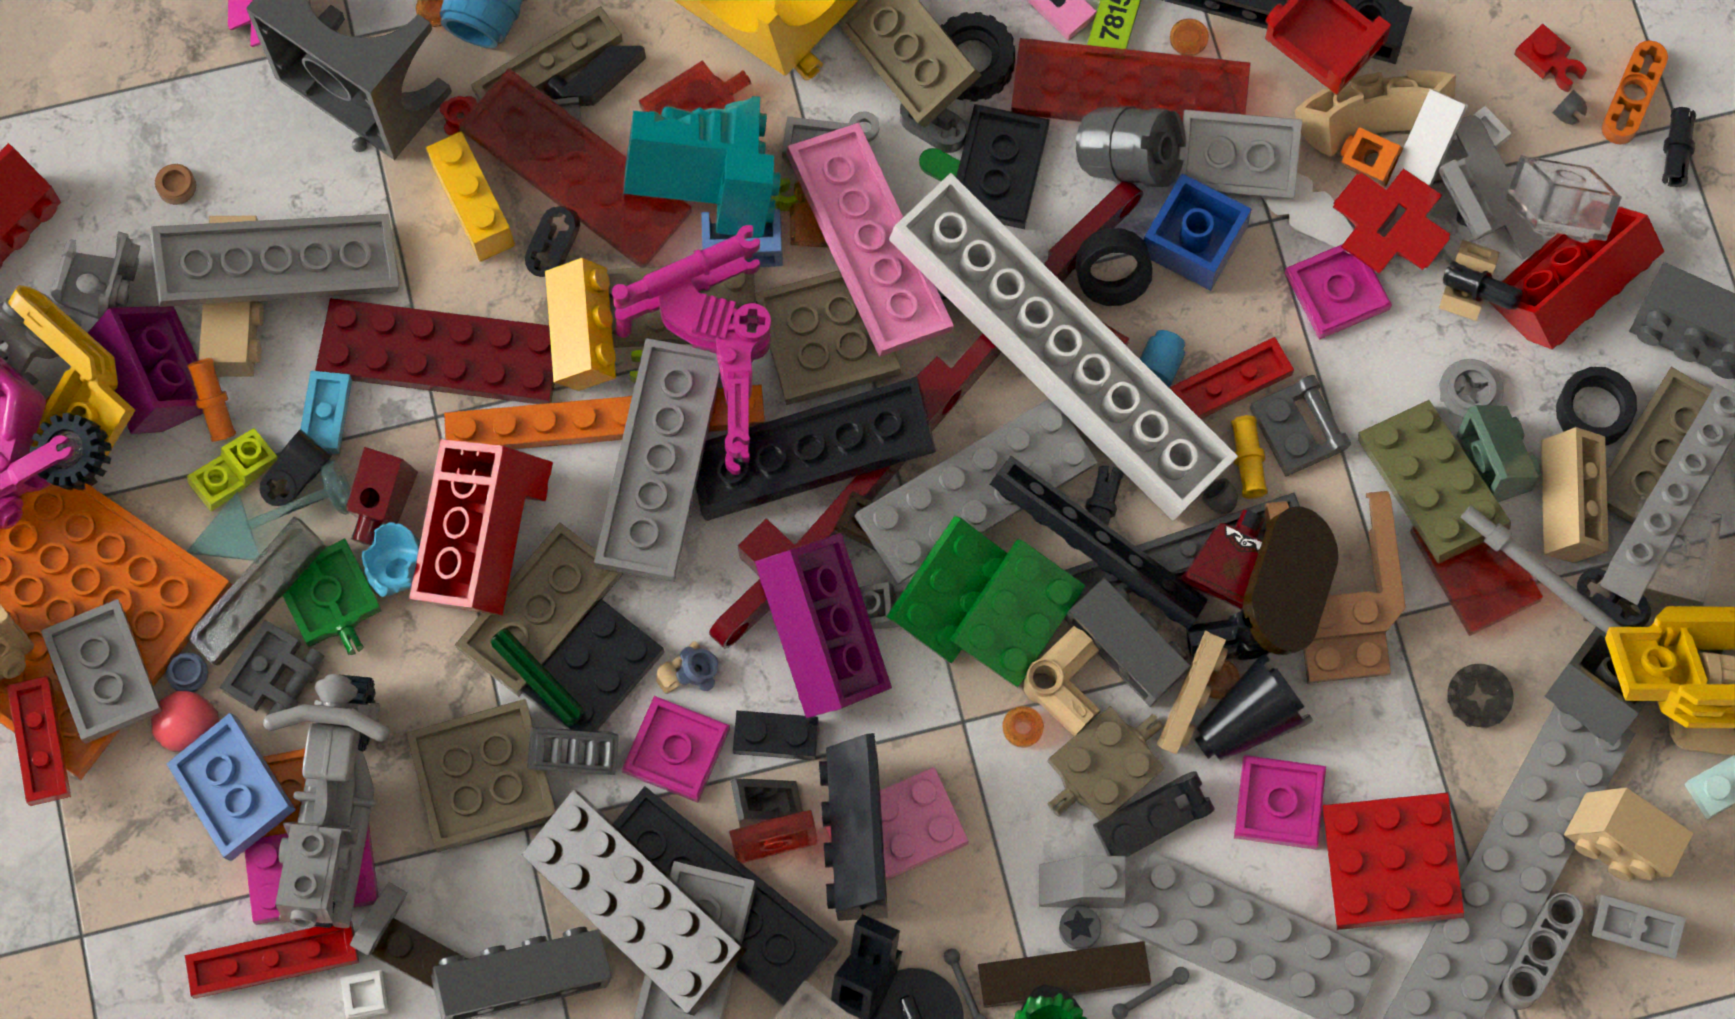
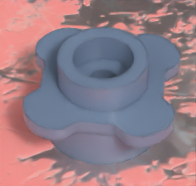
M685 647L680 652L682 664L681 669L676 673L678 681L683 685L689 683L697 685L703 691L711 690L715 686L713 677L718 670V659L706 649L695 650L692 647ZM694 667H699L700 672L695 671Z

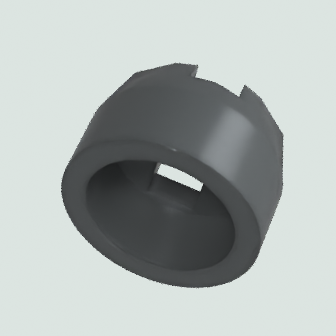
M1573 90L1552 113L1560 121L1572 125L1580 122L1573 113L1577 110L1586 116L1587 105L1585 100Z
M1223 478L1211 484L1204 492L1202 499L1215 513L1226 514L1235 509L1238 494L1229 480Z

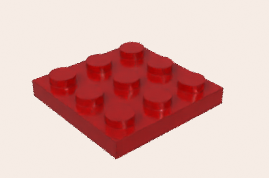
M1448 792L1323 805L1337 930L1464 918Z

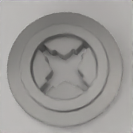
M1464 359L1453 363L1445 370L1439 383L1440 401L1444 402L1449 410V414H1456L1463 419L1468 408L1471 406H1499L1504 393L1503 382L1498 372L1489 364L1476 359ZM1465 378L1472 388H1483L1476 395V403L1469 395L1459 394L1464 390Z

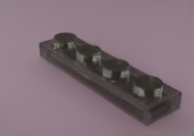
M293 517L195 626L187 638L211 664L220 666L327 545L301 519Z

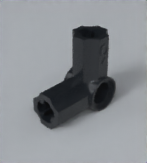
M1243 608L1240 612L1231 615L1228 620L1198 623L1186 629L1187 646L1191 661L1205 631L1226 640L1223 648L1228 649L1226 657L1235 656L1238 660H1252L1259 658L1264 653L1268 655L1271 652L1264 649L1254 639L1249 630L1253 626L1249 617L1245 619Z

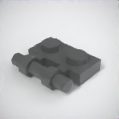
M264 620L220 686V689L225 694L256 712L265 698L274 703L268 714L296 707L299 704L296 700L307 683H313L319 674L317 668L325 656L311 648L304 660L299 659L294 655L301 646L300 640ZM285 668L293 671L294 675L284 690L281 691L274 687Z

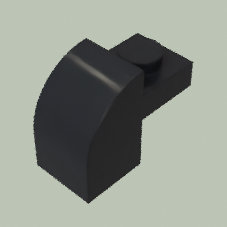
M862 914L854 925L850 955L834 975L831 1006L860 1019L871 1018L884 1000L900 964L903 952L897 949L900 930Z

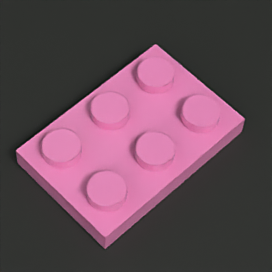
M935 767L880 790L886 880L968 845V838ZM831 826L825 827L826 832L830 838V841L832 842Z

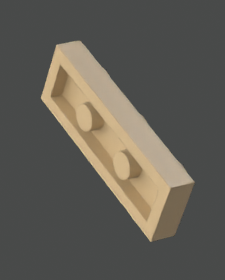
M1208 631L1204 632L1156 743L1162 749L1177 755L1180 746L1186 748L1195 729V725L1190 722L1196 708L1202 710L1207 703L1211 692V687L1207 686L1212 671L1219 672L1226 659L1228 649L1223 648L1225 639Z

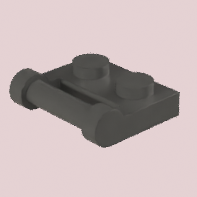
M1309 375L1292 386L1251 403L1250 410L1253 416L1256 417L1257 423L1285 477L1337 455L1351 446L1347 434L1340 432L1318 390L1321 386L1315 375ZM1305 398L1327 440L1325 443L1317 445L1295 401Z

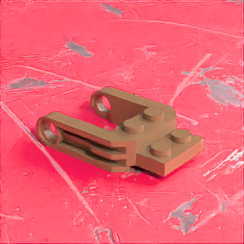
M1388 491L1366 493V498H1369L1372 526L1368 534L1376 593L1367 591L1328 595L1316 636L1312 643L1303 649L1307 684L1391 674L1386 632L1405 610L1406 605L1393 508ZM1287 501L1265 504L1266 528L1274 516L1289 508Z

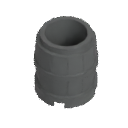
M1135 106L1097 108L1093 112H1089L1079 125L1076 137L1078 163L1081 169L1093 178L1114 181L1116 184H1120L1123 181L1127 183H1143L1149 187H1169L1177 179L1184 161L1177 160L1179 147H1186L1184 124L1177 112L1168 111L1169 109L1153 108L1150 110L1137 109Z

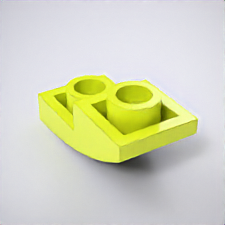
M253 428L221 447V455L187 475V483L211 512L259 478L276 462L277 455L256 429Z

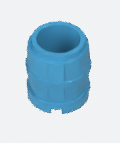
M444 0L440 10V16L442 17L441 25L451 34L468 43L483 48H495L498 44L503 43L514 21L518 19L523 0Z

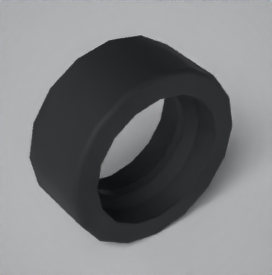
M1106 228L1089 236L1082 242L1076 253L1075 267L1078 283L1083 294L1095 303L1104 306H1122L1133 302L1146 292L1152 281L1153 267L1149 250L1145 241L1135 232L1123 228ZM1111 253H1124L1133 256L1137 261L1135 270L1126 278L1117 281H1103L1095 278L1091 273L1093 263L1102 256Z
M1588 367L1577 371L1566 381L1556 403V416L1563 432L1578 427L1605 436V446L1617 442L1627 432L1637 411V396L1631 383L1619 372L1606 367ZM1599 387L1609 391L1617 399L1620 406V414L1611 426L1593 427L1584 423L1575 414L1573 400L1582 388Z

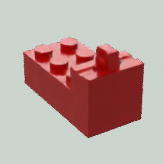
M441 439L409 599L440 607L503 616L525 499L546 502L548 480L551 475L553 462L506 446Z

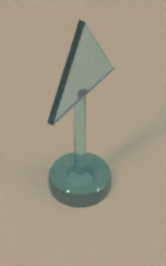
M333 459L324 463L321 467V478L325 488L250 520L247 518L240 493L237 491L187 552L196 555L261 562L252 529L328 497L339 513L349 514L346 507L351 487L340 465Z

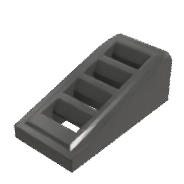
M530 727L527 769L615 775L619 736L616 733L607 731ZM545 737L552 738L550 761H543ZM563 738L568 739L566 762H561ZM580 740H585L584 763H578ZM597 741H600L598 764H595Z

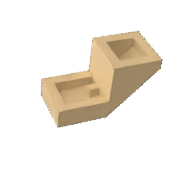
M1462 239L1455 262L1481 273L1488 271L1493 275L1500 252ZM1446 286L1439 309L1477 321L1484 299L1480 302L1475 301L1472 295Z

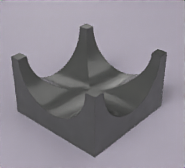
M253 0L246 8L275 79L358 136L365 138L368 143L393 160L399 156L452 93L450 85L440 78H437L433 83L420 90L402 93L407 70L418 49L433 30L431 22L419 14L408 24L392 33L378 37L358 38L337 32L345 18L343 12L332 5L319 17H316L312 11L310 0Z

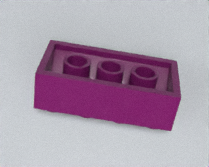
M842 533L755 561L806 718L845 708L892 688Z

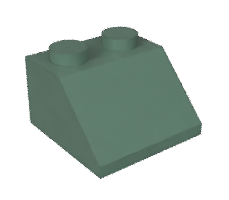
M1474 405L1469 407L1456 436L1463 451L1496 500L1501 502L1532 491L1539 479L1540 467L1535 455L1532 452H1527L1522 441L1524 439V431L1517 417L1512 418L1507 406Z

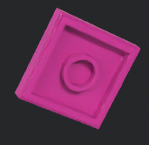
M1342 244L1285 269V275L1319 340L1390 310L1392 306L1374 270L1353 255L1345 252L1346 250L1341 248Z
M654 696L621 769L622 773L698 803L730 731V725Z
M1244 755L1242 759L1234 839L1316 850L1319 841L1326 766Z

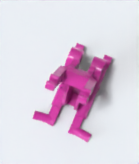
M752 225L743 226L739 229L737 235L700 251L697 249L693 252L694 254L645 275L642 280L628 286L617 284L612 288L614 306L616 307V334L619 337L626 338L630 336L633 319L649 312L653 313L660 310L661 319L668 330L692 344L693 348L698 347L701 350H710V352L716 353L728 405L725 465L727 470L734 475H739L741 472L740 465L734 462L735 459L739 458L745 463L750 460L748 444L750 443L749 398L752 394V362L763 357L770 348L771 317L767 309L759 304L749 303L736 309L735 301L730 300L729 302L726 299H718L712 295L710 297L699 292L703 290L707 292L710 290V287L741 273L754 274L760 269V261L758 259H754L751 262L746 261V259L752 258L753 253L760 249V240L758 238L752 241L745 240L753 236ZM748 316H756L757 318H748Z

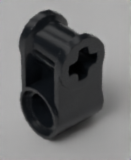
M300 429L284 447L276 462L262 478L259 488L261 497L272 506H282L292 502L306 485L318 475L333 454ZM286 479L285 489L289 492L288 495L282 493L276 496L273 493L276 486L272 483V480Z

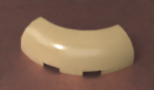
M1407 70V76L1383 78L1382 72L1354 77L1351 80V85L1344 87L1338 95L1328 88L1312 95L1295 109L1296 119H1302L1301 133L1306 141L1319 152L1333 157L1342 149L1350 135L1355 136L1359 127L1374 134L1412 130L1430 89L1452 98L1455 97L1456 74L1430 70Z

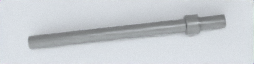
M1472 505L1461 515L1460 518L1485 537L1484 542L1496 552L1499 549L1595 627L1597 626L1606 634L1609 627H1622L1510 537L1512 532L1500 522L1495 525Z

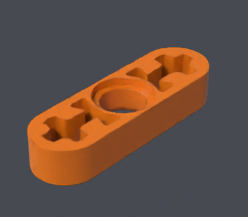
M1651 40L1643 41L1635 47L1602 123L1604 137L1614 144L1629 143L1633 140L1640 127L1668 61V53L1660 43ZM1646 55H1651L1654 59L1647 75L1639 73L1644 63V58ZM1631 84L1638 85L1644 90L1645 98L1632 100L1627 97L1624 88ZM1624 109L1630 112L1623 131L1616 129V124Z

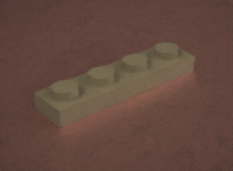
M602 6L472 83V90L494 120L502 115L501 106L524 102L542 91L554 76L560 75L563 78L599 56L607 47L616 46L623 41L622 34Z

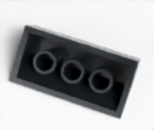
M869 733L826 747L827 761H819L821 786H828L829 801L821 802L823 827L831 826L832 842H824L825 868L833 867L834 883L826 884L828 909H836L838 921L858 920L862 914L873 919L888 918L878 753L875 733Z

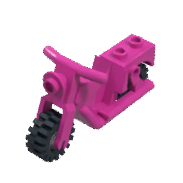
M1 357L0 529H9L21 519L23 514L21 510L23 500L18 496L27 491L35 492L42 490L51 484L67 490H73V488L83 490L86 489L85 484L95 485L98 481L94 476L99 475L103 477L107 472L101 466L102 463L110 464L111 457L106 456L105 451H112L111 443L104 441L108 438L106 431L99 429L100 425L79 415L63 413V417L54 415L50 417L52 424L43 422L39 426L45 410V397ZM38 427L44 431L42 435L37 434ZM34 440L38 441V447L32 446Z

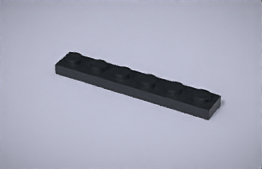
M1013 456L1008 458L989 484L998 490L1006 500L1014 502L1032 515L1036 522L1050 528L1065 539L1070 547L1080 550L1095 561L1103 571L1117 577L1129 586L1136 595L1147 599L1162 610L1170 620L1178 622L1186 629L1192 626L1208 601L1206 597Z

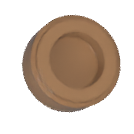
M170 164L163 167L157 173L155 188L163 201L179 205L192 198L196 191V181L192 172L186 166Z

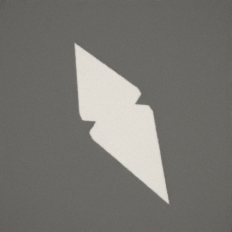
M1297 173L1295 198L1262 196L1270 210L1276 215L1289 214V225L1293 229L1333 247L1343 244L1354 231L1346 217L1333 208V198L1325 191L1313 192V181L1302 174Z

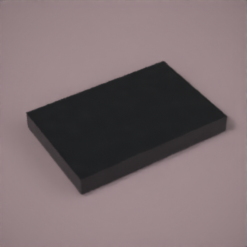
M974 104L956 178L1003 225L1025 229L1050 119Z

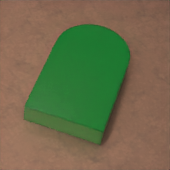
M929 148L921 153L919 166L927 175L940 182L950 173L955 177L957 176L960 164L958 159L937 148Z

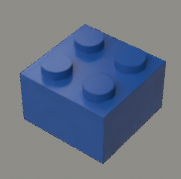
M1182 173L1144 236L1151 260L1211 291L1247 230L1252 209Z

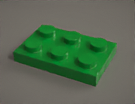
M954 516L886 618L945 661L952 664L962 649L949 640L1007 555V552L962 518Z
M1017 539L949 641L1011 685L1018 687L1026 676L1029 667L1036 661L1086 585L1026 542Z

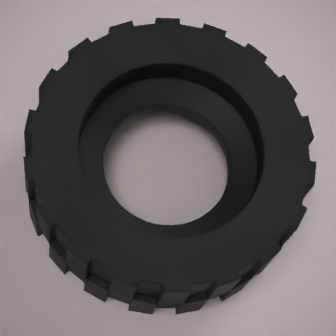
M982 12L960 13L959 16H952L947 19L944 25L941 24L940 26L957 46L965 41L976 40L987 45L992 54L990 65L985 70L979 72L981 76L956 99L978 102L979 99H990L992 95L999 94L1004 90V86L1006 83L1009 84L1012 78V72H1014L1015 67L1014 38L1011 32L1007 31V26L1003 22H998L996 17L983 15Z

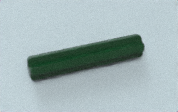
M501 629L491 639L492 647L568 726H573L581 720L585 714L583 707L508 629Z

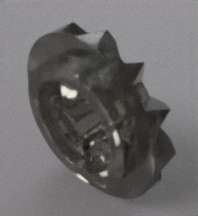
M1472 664L1463 667L1452 677L1448 685L1447 702L1452 709L1453 717L1459 718L1467 727H1481L1485 730L1488 727L1500 724L1512 709L1514 694L1511 683L1500 670L1493 666ZM1476 681H1478V687L1481 688L1483 694L1493 696L1486 700L1482 712L1481 707H1478L1477 701L1465 699L1467 696L1473 695L1477 685Z

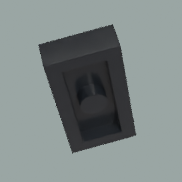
M736 710L733 754L815 760L819 718L816 716L806 718L803 715Z

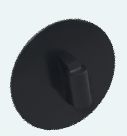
M908 968L897 971L884 1000L870 1019H964V1012L957 992L946 979L929 970Z

